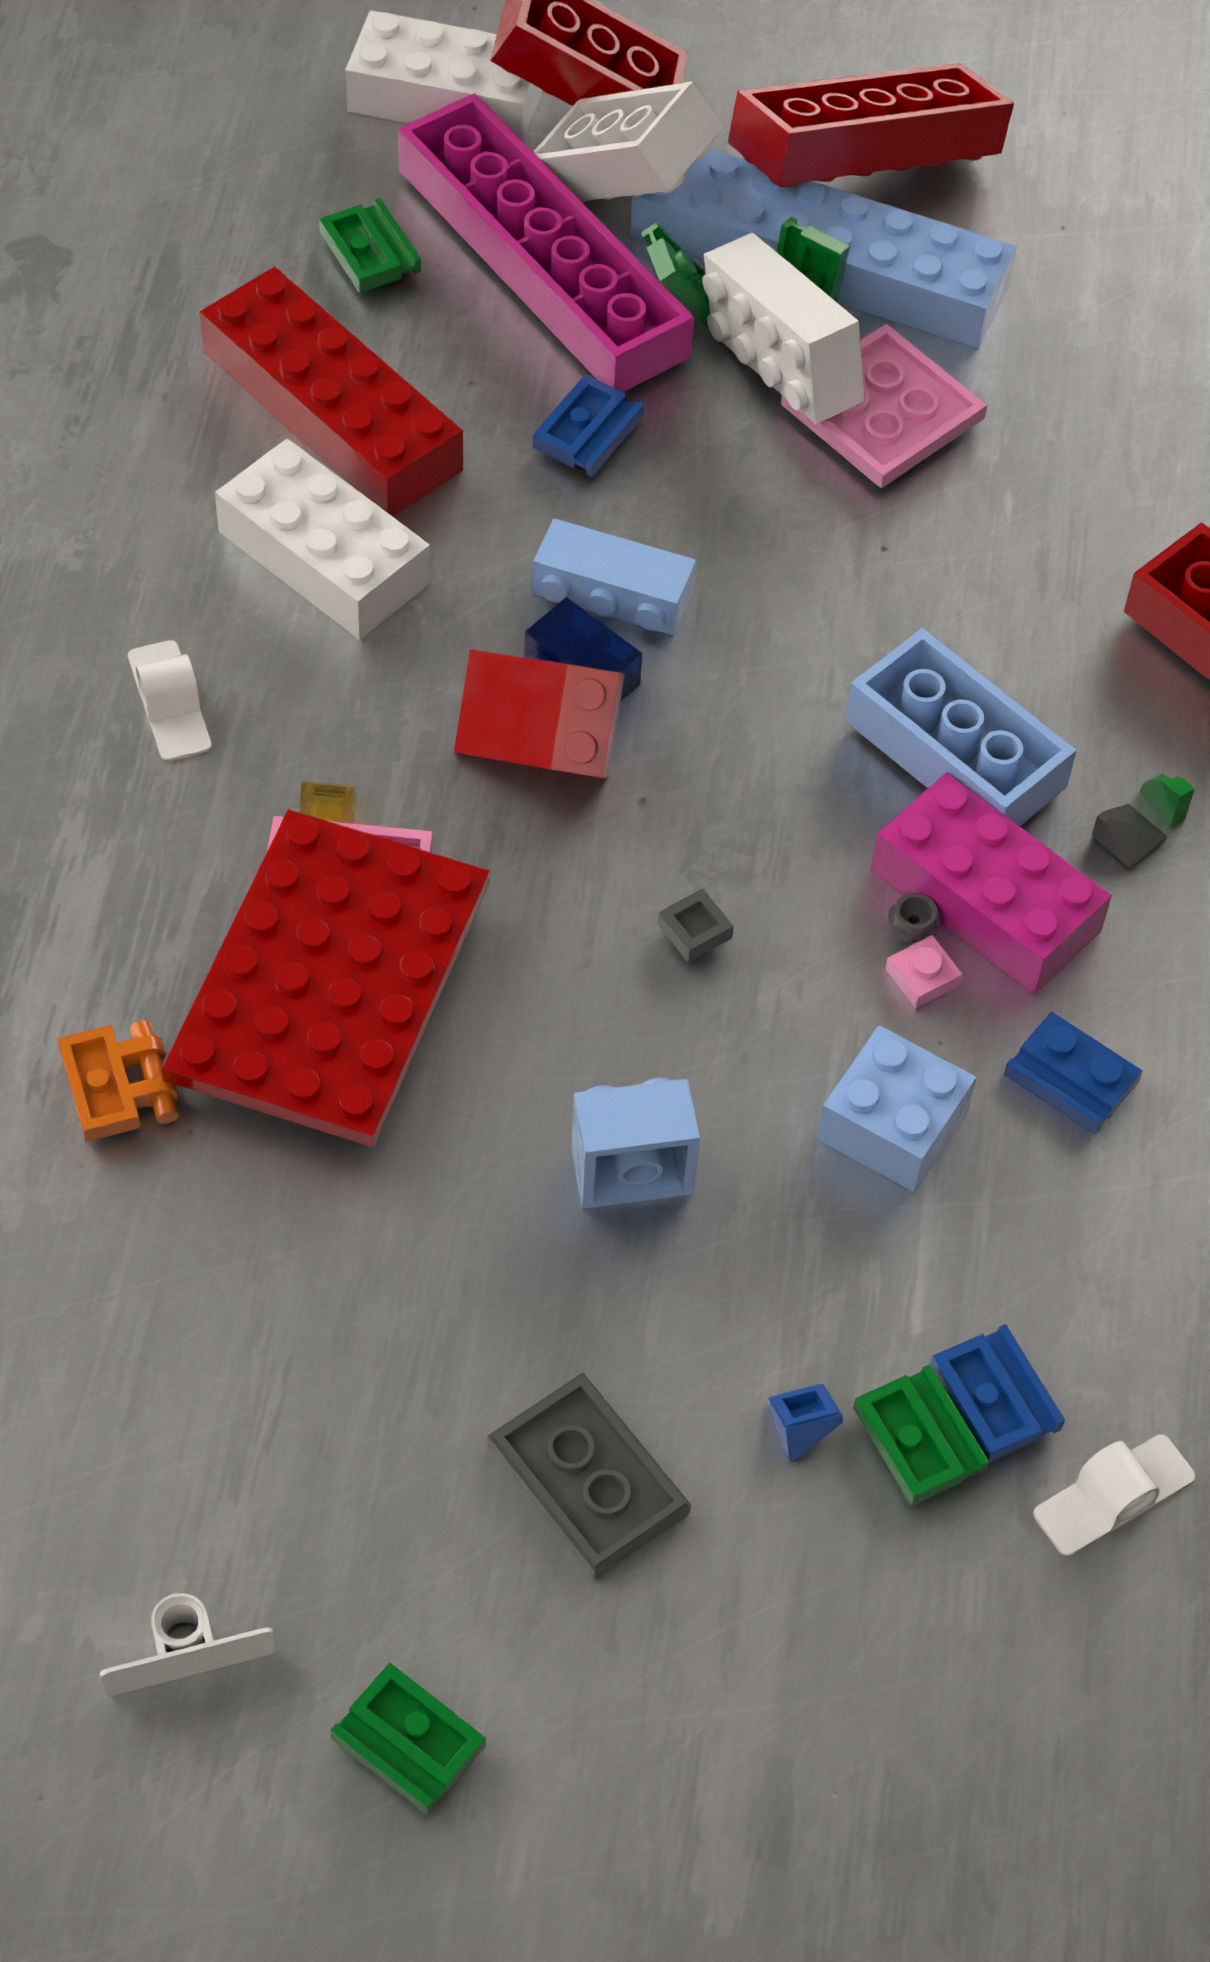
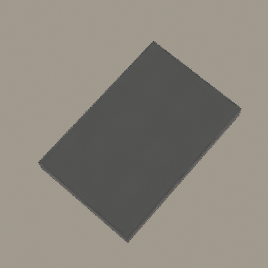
M581 1373L487 1436V1445L593 1579L599 1577L690 1513L691 1504L584 1373Z

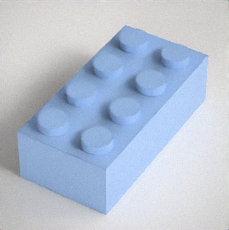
M924 628L918 630L852 681L850 685L845 721L926 788H929L947 772L1018 826H1021L1068 786L1077 750Z

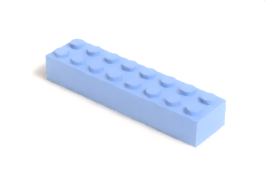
M713 149L701 159L694 161L684 173L685 180L674 191L667 194L662 192L643 194L639 197H633L632 195L631 237L646 241L642 237L641 232L657 222L688 255L704 260L705 253L752 232L776 251L781 225L792 216L797 219L798 225L804 228L810 225L850 246L837 301L838 304L976 349L980 348L1009 288L1017 248L1015 245L814 181L797 183L794 187H780L773 184L769 177L755 165L748 163L744 159Z

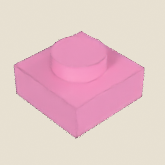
M933 935L888 957L885 968L915 1009L959 987L963 976L962 972Z

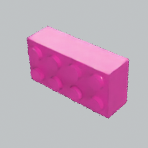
M947 772L877 833L871 871L902 895L920 893L931 898L940 914L941 925L1033 995L1046 985L1102 931L1112 895Z

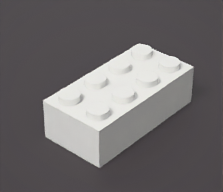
M372 10L368 13L345 69L347 112L409 124L475 93L522 142H524L542 89L515 74L505 71L502 67L490 61L497 34Z
M687 82L579 99L533 153L582 203L588 200H611L615 197L632 195L633 197H639L643 194L658 192L667 194L683 183L685 180L684 173L694 161L701 159L711 150V141L721 131L723 125L695 84Z
M753 232L704 254L706 275L703 276V286L709 298L710 307L707 324L716 341H722L736 354L742 364H748L761 376L767 386L774 387L788 400L794 410H800L814 424H818L865 402L859 321Z
M288 438L215 491L219 533L358 640L365 637L431 584L430 544Z

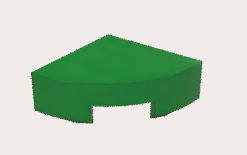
M1160 774L1143 783L1140 792L1169 827L1186 819L1195 788L1184 778L1179 776L1170 778L1167 775Z

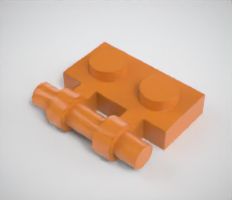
M140 1020L130 1026L132 1039L118 1043L112 1025L57 1038L85 1142L141 1128L137 1113L138 1108L146 1106L153 1108L156 1120L160 1124H169L178 1118L179 1115L175 1105V1101L178 1099L177 1088L175 1084L163 1081L161 1068L166 1052L162 1039L154 1035L150 1021ZM133 1065L141 1067L144 1080L129 1084L125 1067Z

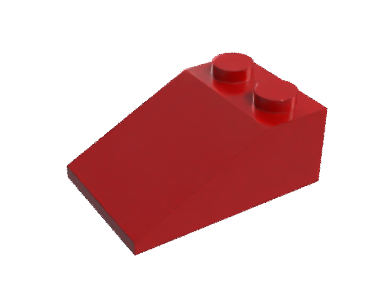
M470 649L454 752L607 778L625 674Z

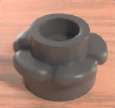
M909 893L899 898L896 904L890 908L887 918L889 924L893 926L892 933L894 936L904 942H919L931 935L935 937L937 933L936 927L941 923V917L934 901L920 893ZM909 920H916L919 923L912 924Z

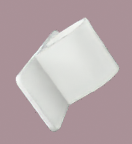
M173 640L130 650L128 652V659L161 758L164 761H172L209 751L212 747L211 740L200 711L198 688L188 655H181L177 642Z
M1158 1434L1132 1450L1127 1447L1124 1441H1117L1097 1452L1084 1464L1075 1484L1037 1505L1033 1516L1057 1550L1064 1556H1071L1192 1484L1196 1475L1172 1441L1164 1434Z
M186 1593L171 1594L163 1598L155 1606L151 1615V1627L158 1655L104 1669L100 1672V1677L105 1695L114 1696L268 1656L276 1651L273 1629L270 1627L261 1628L214 1641L207 1611L203 1603L195 1596ZM179 1623H189L197 1627L191 1636L184 1639H174L167 1635V1632Z

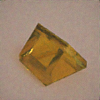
M311 781L301 782L300 813L326 821L354 824L357 810L355 786Z

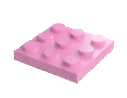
M887 323L860 340L865 402L818 424H814L800 410H794L783 395L781 398V405L881 489L985 419L987 405Z

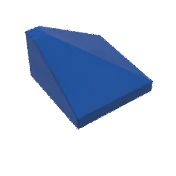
M824 1384L768 1398V1405L789 1461L802 1457L843 1423V1416Z

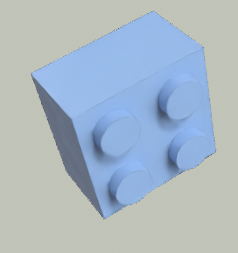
M878 1025L823 1104L817 1140L915 1193L967 1114L977 1077Z
M665 1078L648 1080L641 1085L617 1088L600 1085L592 1087L586 1092L574 1093L571 1152L582 1209L694 1194L700 1135L688 1079L670 1081Z

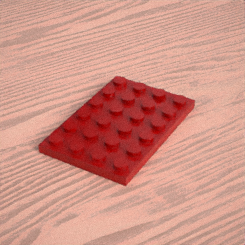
M288 809L161 1068L163 1081L374 1148L489 886L490 870Z

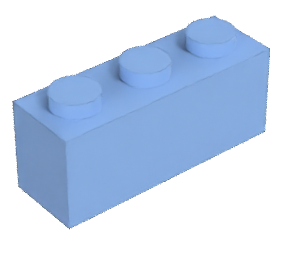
M553 518L533 560L532 594L543 597L551 602L564 603L588 610L602 617H611L639 625L646 630L659 631L675 636L694 592L696 559Z

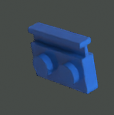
M585 374L533 434V448L572 468L578 465L586 469V475L593 478L642 420L645 403L638 400L635 404L626 400L625 393Z
M1051 1011L1020 1047L1018 1054L1007 1062L1004 1075L1096 1135L1104 1121L1111 1117L1139 1083L1143 1070Z
M1006 1324L998 1327V1330L987 1336L981 1334L932 1356L930 1366L989 1462L1037 1442L1041 1436L1053 1432L1054 1434L1062 1430L1065 1422L1064 1417Z

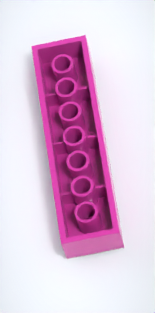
M475 93L398 128L399 171L598 381L621 392H625L691 358L694 316Z

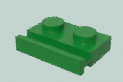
M381 198L375 199L374 205L363 208L360 204L319 218L320 234L359 293L402 279V273L413 270L415 274L421 272V257Z
M791 216L781 225L776 252L834 301H838L850 246L810 225L807 228L798 225L797 219Z
M657 222L642 231L641 235L650 244L647 250L659 281L708 328L707 317L710 315L709 298L703 286V276L706 275V272Z
M930 1364L922 1367L921 1372L910 1377L905 1375L855 1398L853 1406L855 1413L911 1507L963 1483L964 1478L975 1473L980 1475L986 1472L989 1460Z
M390 1662L350 1706L348 1714L339 1724L336 1723L330 1729L333 1741L427 1816L434 1809V1804L439 1798L450 1790L486 1747L485 1736Z

